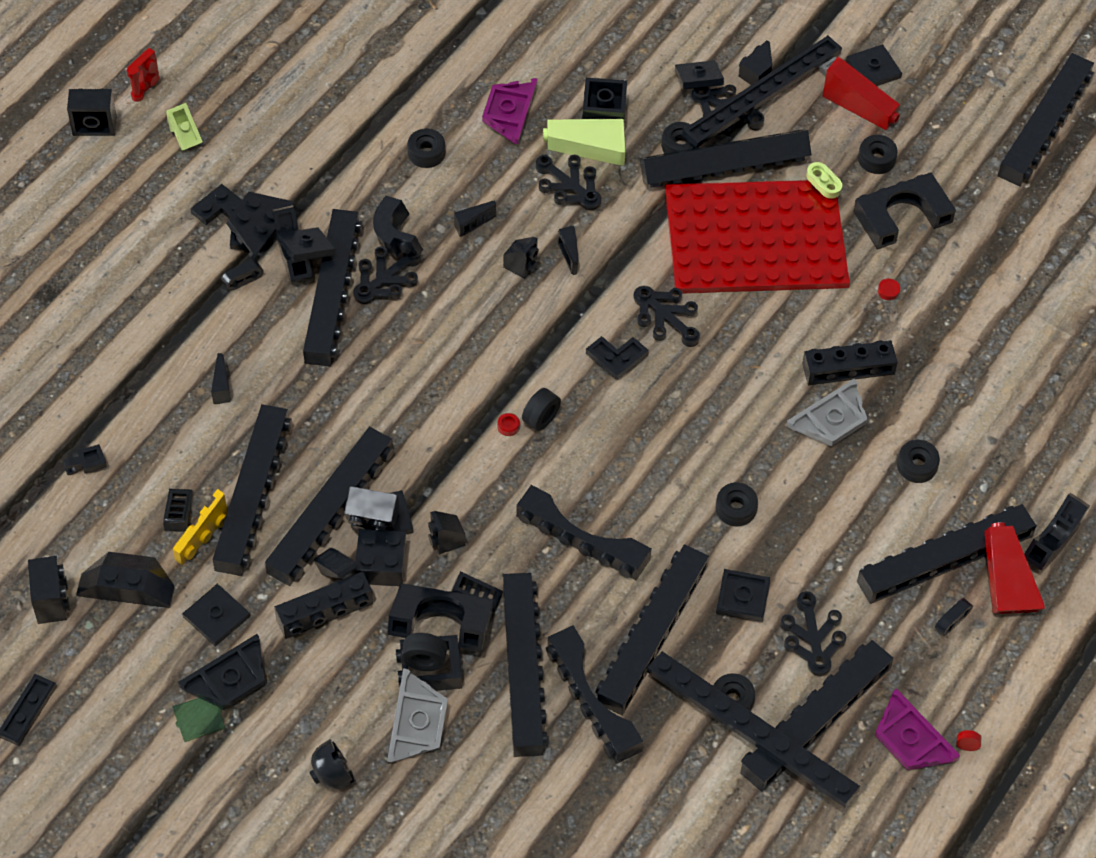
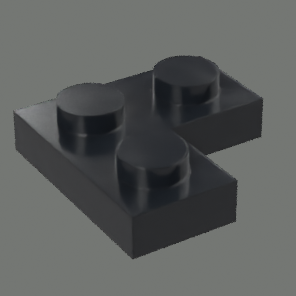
M221 184L190 208L191 214L205 225H208L221 213L229 218L242 199Z
M601 336L586 348V354L613 378L618 380L647 357L649 350L634 337L616 349Z

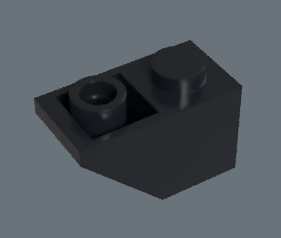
M768 40L762 45L756 46L749 56L743 57L739 63L738 76L750 85L772 71L771 46Z
M529 237L515 240L503 254V268L524 279L530 273H534L538 266V238Z
M439 511L430 512L431 522H428L430 530L428 537L431 546L437 548L439 555L466 546L465 532L457 515Z

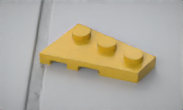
M219 489L213 494L215 500L210 507L204 506L200 511L201 515L198 523L190 525L173 547L175 561L183 565L187 560L192 559L197 549L202 544H206L218 528L223 527L228 511L225 493Z

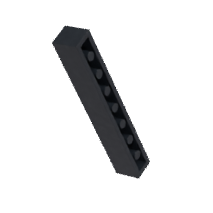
M1071 53L1001 162L997 177L1021 187L1024 180L1028 181L1033 173V166L1037 167L1042 159V152L1046 153L1049 149L1050 139H1055L1060 130L1059 125L1065 124L1069 115L1067 112L1069 110L1073 111L1078 101L1076 98L1078 96L1082 97L1086 89L1085 84H1090L1095 74L1092 71L1094 62Z
M800 129L639 159L643 183L650 184V188L663 186L662 182L670 181L671 184L681 183L683 178L691 177V180L703 179L705 174L721 176L727 170L737 173L745 171L744 167L752 166V169L764 168L767 163H772L775 166L785 164V160L793 159V162L804 161L806 156H811L812 154L808 130Z
M332 209L327 239L334 246L335 255L322 258L303 349L304 364L331 367L332 358L337 357L338 345H335V343L341 337L339 323L344 321L345 309L342 308L343 304L348 302V291H346V288L351 286L352 273H350V269H354L356 260L353 254L354 251H358L359 247L357 234L362 232V221L359 220V213L357 211Z
M261 404L213 556L214 571L242 576L244 568L249 567L251 558L249 554L250 548L255 547L257 539L255 532L257 528L261 527L263 520L261 512L263 508H267L269 500L267 495L268 489L273 488L275 479L273 473L274 470H278L280 465L279 453L280 450L284 451L285 434L290 432L292 419L289 418L288 409Z
M370 426L267 558L265 561L266 574L288 586H291L294 580L297 581L302 576L304 567L308 562L311 563L314 560L319 547L327 543L332 530L338 528L342 523L350 486L367 489L370 480L373 477L376 478L380 473L383 463L391 459L394 453L392 438Z
M1023 504L1015 507L1009 506L1001 513L987 515L979 522H970L962 529L948 531L942 537L935 540L928 539L918 547L905 549L901 554L887 556L881 562L874 565H865L859 571L857 583L868 602L872 604L986 557L985 530L991 527L993 523L1003 522L1006 526H1013L1019 542L1032 538L1037 525Z
M685 544L680 552L675 551L671 559L672 565L670 569L666 568L661 576L660 581L662 583L659 588L655 587L650 595L651 602L648 606H643L639 614L640 621L638 624L634 623L628 634L629 640L627 643L623 642L617 653L618 659L616 662L612 661L606 672L608 676L605 681L601 680L595 690V693L598 694V701L607 709L621 716L624 715L647 674V667L657 657L708 567L709 555Z
M531 573L503 574L513 757L543 756V747L548 746L547 732H542V724H546V710H541L540 702H545L544 688H539V681L543 680V667L538 666L537 659H542L541 644L536 645V638H540V624L535 623V617L539 616L538 602H533V596H537V582H532Z
M873 640L866 646L864 644L860 645L851 660L846 659L840 665L839 671L835 675L830 674L818 691L815 689L809 694L804 705L796 706L790 714L791 717L786 722L784 720L779 722L775 728L805 749H808L891 669L894 658ZM757 748L753 753L751 751L748 752L741 760L740 774L758 790L763 792L787 768Z

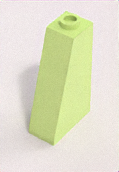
M623 119L547 120V128H543V141H547L548 150L570 155L575 154L579 157L616 165L625 164Z

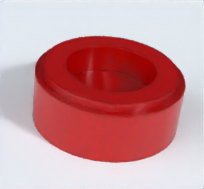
M891 278L883 279L878 286V295L884 300L896 299L900 292L899 283Z
M505 413L498 418L497 429L504 436H514L519 432L520 420L515 414Z
M964 730L958 733L956 744L962 750L976 751L981 747L982 737L975 731Z

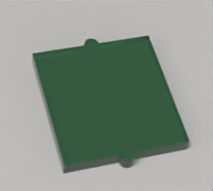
M196 698L172 706L177 720L176 727L180 729L184 743L225 729L221 717V708L203 699Z

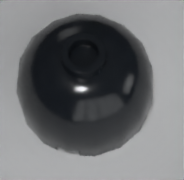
M329 739L315 749L311 757L313 770L309 771L316 784L321 782L325 788L340 790L356 782L352 770L347 772V761L334 741L332 742Z

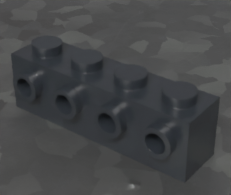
M879 340L865 344L856 343L841 347L833 346L826 349H811L804 351L802 361L808 386L895 375L898 363L892 340Z
M360 572L274 606L276 621L284 638L287 639L372 605L373 594L364 573Z

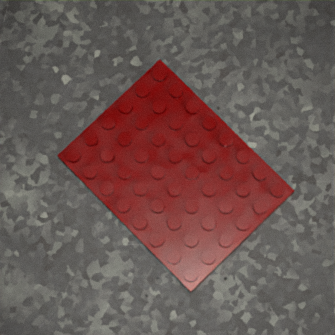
M809 180L665 185L674 286L679 288L682 294L849 288L850 280L838 198L823 196Z

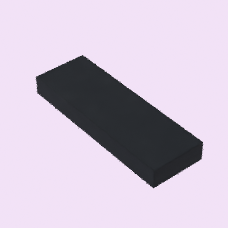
M34 674L0 727V738L20 746L55 691L56 683Z

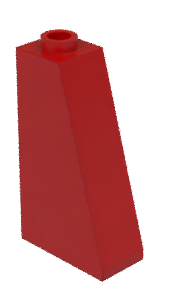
M837 57L829 66L826 72L822 97L886 131L891 124H896L900 117L898 113L900 104L842 58Z
M1003 522L991 524V527L985 530V542L993 615L1042 611L1045 609L1044 602L1014 527L1006 526Z

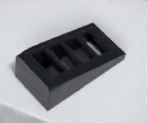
M495 200L454 213V226L459 237L468 234L496 217Z
M574 226L559 229L557 243L571 274L576 275L578 271L576 231Z
M217 353L211 389L212 400L215 405L228 403L231 400L224 355L222 353Z
M169 489L163 520L165 531L185 532L188 529L192 489ZM174 496H186V498H174ZM173 502L185 503V505H173ZM172 509L184 510V511H183V512L172 511ZM171 516H182V518H171Z
M329 548L314 558V562L322 575L339 579L358 566L355 560L334 548Z
M461 571L450 591L478 596L479 592L482 591L484 592L482 596L484 598L491 594L493 595L492 599H494L493 612L503 593L502 590ZM461 585L466 586L464 590L460 589ZM470 588L475 589L473 594L469 593Z

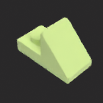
M186 103L166 111L170 131L175 133L182 151L203 142Z

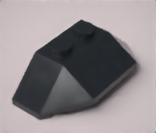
M107 552L81 573L76 596L170 608L175 586L155 557Z

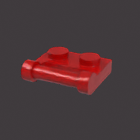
M151 48L144 51L126 70L127 76L131 81V98L135 102L143 100L144 93L151 86L156 85L160 79L156 53Z

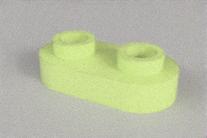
M814 162L808 166L807 179L823 196L836 198L841 194V180L825 164Z

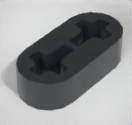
M251 260L227 271L221 280L227 290L233 291L259 279L264 270L257 260Z
M965 598L960 599L938 620L935 629L943 636L947 635L970 613L973 605Z

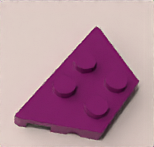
M532 78L531 82L519 84V81H513L508 84L492 85L482 115V122L518 145L538 79Z
M896 688L876 729V738L907 771L958 761L960 758L959 753Z

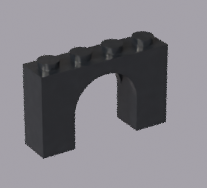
M932 172L918 175L907 181H900L896 185L881 188L868 195H861L856 198L853 210L877 250L897 242L899 229L887 211L888 208L895 204L906 203L916 206L924 213L933 229L953 223L956 212L955 207Z
M400 583L389 613L387 635L406 638L408 635L413 634L415 625L420 619L432 615H442L460 623L459 648L482 651L492 620L494 599Z

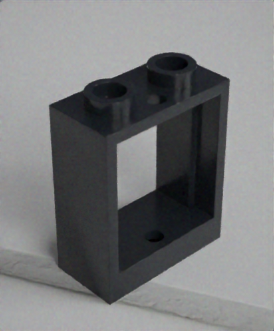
M458 635L438 636L447 644L451 673L416 677L426 682L435 691L462 689ZM405 639L400 640V649H396L397 664L402 663V670L398 671L399 685L401 684L403 668L408 669V666L404 664L401 657Z

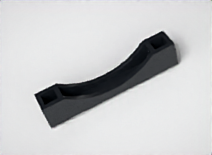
M530 485L517 503L516 517L523 523L531 524L542 533L554 536L562 544L570 545L578 549L581 554L595 558L603 566L619 571L626 578H632L637 581L651 559L652 548L633 538H604L579 529L561 514L550 494L533 485Z
M574 625L548 636L546 652L549 658L557 663L560 677L562 679L566 678L569 683L568 688L572 697L579 700L582 714L585 718L589 717L595 736L597 738L601 737L604 742L603 747L609 758L613 757L616 764L641 753L643 740L632 721L624 719L608 710L590 690L583 670L585 643Z

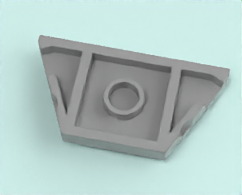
M852 379L787 420L786 426L829 446L838 443L867 423V416L862 408L863 402L857 390V381Z
M403 668L387 763L440 748L448 699L405 668Z

